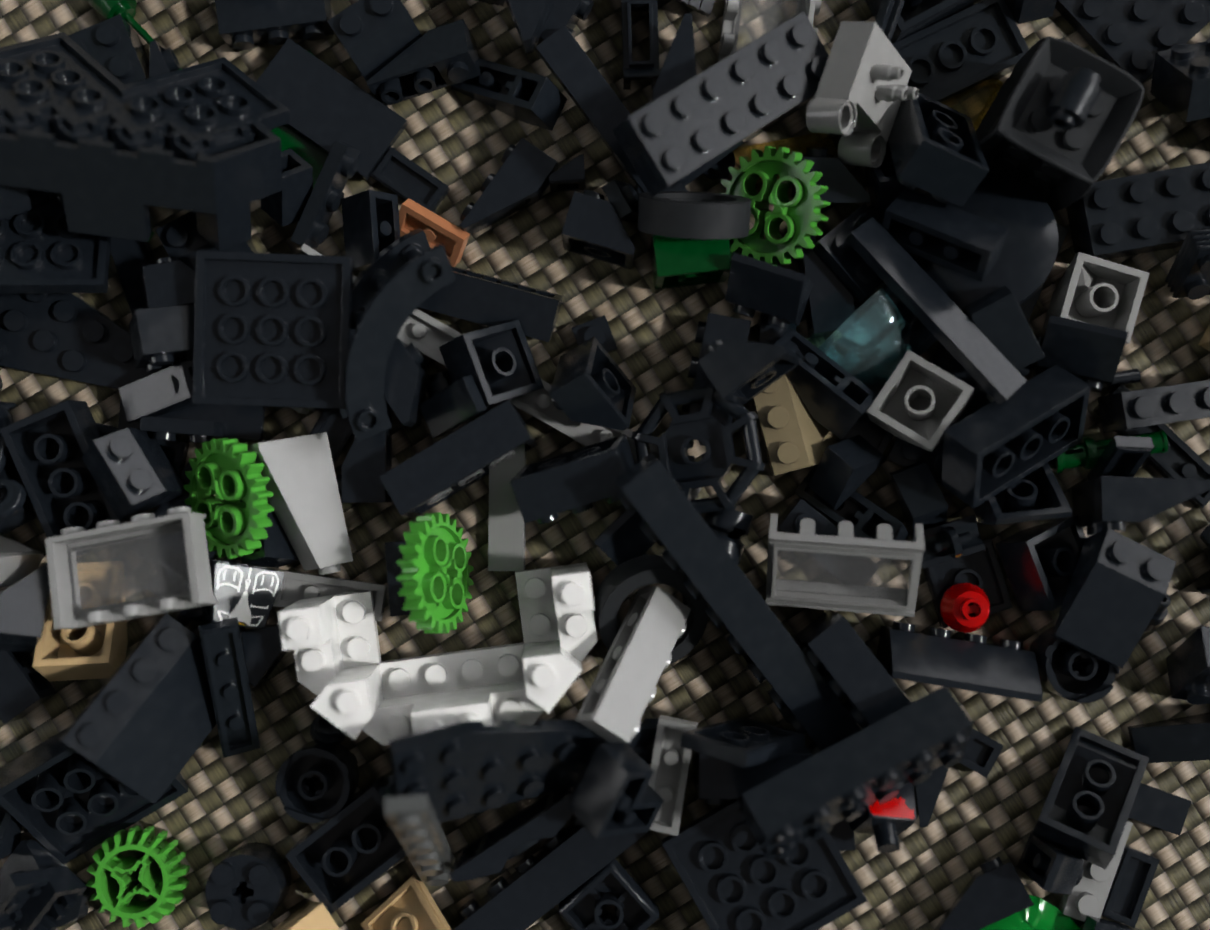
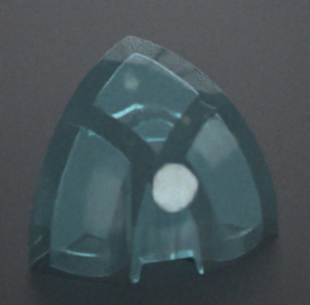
M881 288L841 324L818 349L868 386L887 382L907 351H911V345L903 342L901 330L905 327V322L894 302Z

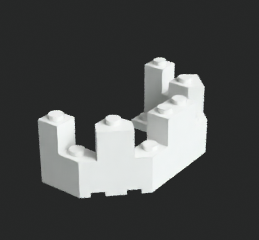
M586 562L515 571L524 640L522 643L381 661L377 621H375L374 598L373 591L371 590L300 599L280 610L278 618L283 651L294 649L297 681L318 696L310 707L353 740L363 730L382 746L390 745L389 741L467 721H482L483 726H500L501 721L515 720L517 726H532L543 711H546L548 714L551 712L582 672L581 662L597 643L590 571Z

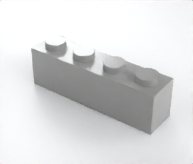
M659 586L639 589L575 720L610 743H630V740L635 737L640 729V719L646 706L655 697L657 691L656 684L662 672L669 666L672 660L671 652L675 643L686 630V620L691 609Z

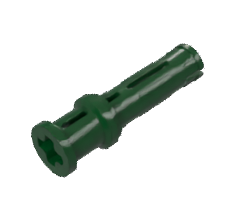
M1164 430L1130 435L1133 437H1151L1154 449L1150 454L1166 453L1168 451V439ZM1083 437L1080 443L1049 461L1053 473L1059 474L1063 472V469L1082 466L1085 469L1094 468V466H1097L1100 456L1112 438L1094 441L1092 438Z

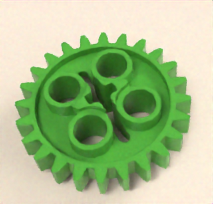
M765 146L764 153L762 150H751V159L740 156L741 168L732 166L728 168L733 178L731 180L721 179V183L727 190L726 193L720 194L736 195L751 199L750 215L753 214L755 218V224L751 230L749 229L748 236L729 239V241L734 240L730 248L731 252L742 251L741 255L777 266L778 262L781 265L791 264V256L793 258H803L804 255L801 247L806 249H813L815 247L810 237L812 235H823L817 224L818 222L828 221L829 218L820 214V210L829 206L830 202L820 200V195L828 190V186L816 184L823 174L817 171L810 172L814 164L812 160L805 159L801 161L803 153L793 151L790 154V148L779 147L776 150V147ZM761 177L763 181V187L758 194L756 191V182ZM792 184H794L796 188V195L794 199L790 201L788 198V189ZM769 204L774 205L773 211L769 210ZM785 221L788 228L786 235L782 238L779 228L781 223Z
M218 438L203 442L202 448L194 450L196 458H189V463L193 470L185 471L190 484L184 485V489L190 493V498L185 499L184 502L187 505H191V512L206 514L204 522L206 539L209 542V552L217 551L218 557L227 556L228 559L253 554L254 549L262 547L260 540L268 538L264 528L270 527L273 524L267 517V513L273 512L274 508L268 504L267 499L274 495L273 492L267 491L265 487L270 481V477H262L261 475L265 465L264 463L255 464L256 451L248 452V444L239 443L237 438Z
M424 513V515L416 516V521L409 523L410 532L403 533L406 545H399V549L403 554V559L397 560V565L402 568V573L396 578L398 581L403 582V588L399 591V596L406 597L403 610H411L409 621L416 622V629L424 630V634H446L450 630H456L457 623L463 622L462 612H468L466 599H472V595L468 591V587L474 585L473 580L469 578V573L474 570V567L468 565V560L472 553L466 552L465 549L468 539H461L463 528L456 527L457 520L450 519L448 513Z

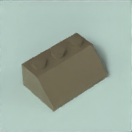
M784 375L751 399L753 410L759 417L756 421L771 476L817 465L820 463L827 446L838 443L836 435L812 417L787 375Z

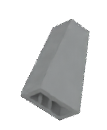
M327 432L259 442L248 446V452L256 451L257 453L255 464L264 463L265 465L261 475L262 477H270V481L265 487L267 491L273 492L274 495L268 498V501L274 508V513L304 571L318 569L319 575L341 571L340 564L353 561Z

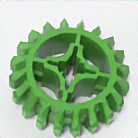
M134 825L129 831L121 829L114 834V837L104 840L101 845L102 848L94 852L92 858L95 862L89 865L87 872L94 877L87 881L86 886L95 888L96 892L91 895L89 901L100 900L102 905L99 907L98 913H103L106 910L111 912L109 923L115 922L121 917L123 928L129 927L133 922H135L137 928L144 927L148 922L156 924L163 918V915L168 916L175 910V904L183 900L185 894L181 890L188 887L190 882L183 876L189 872L191 866L181 864L180 862L186 857L187 852H176L174 848L178 845L179 840L174 839L170 843L166 841L168 830H163L155 836L154 825L146 827L143 831L140 825ZM137 850L145 854L137 859L131 855L127 858L121 855V852ZM136 894H142L146 897L152 895L157 899L139 901L133 899Z

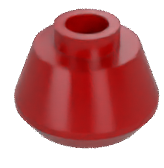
M958 583L951 586L943 594L940 602V612L944 622L950 628L958 632L968 633L978 630L986 623L990 614V602L986 593L980 587L971 583Z

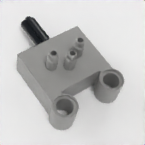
M882 0L875 22L841 21L817 92L808 105L806 124L809 131L813 133L842 135L839 140L837 154L838 159L844 165L878 168L885 158L886 144L901 101L915 100L919 96L917 87H909L907 85L912 70L891 43L904 0Z

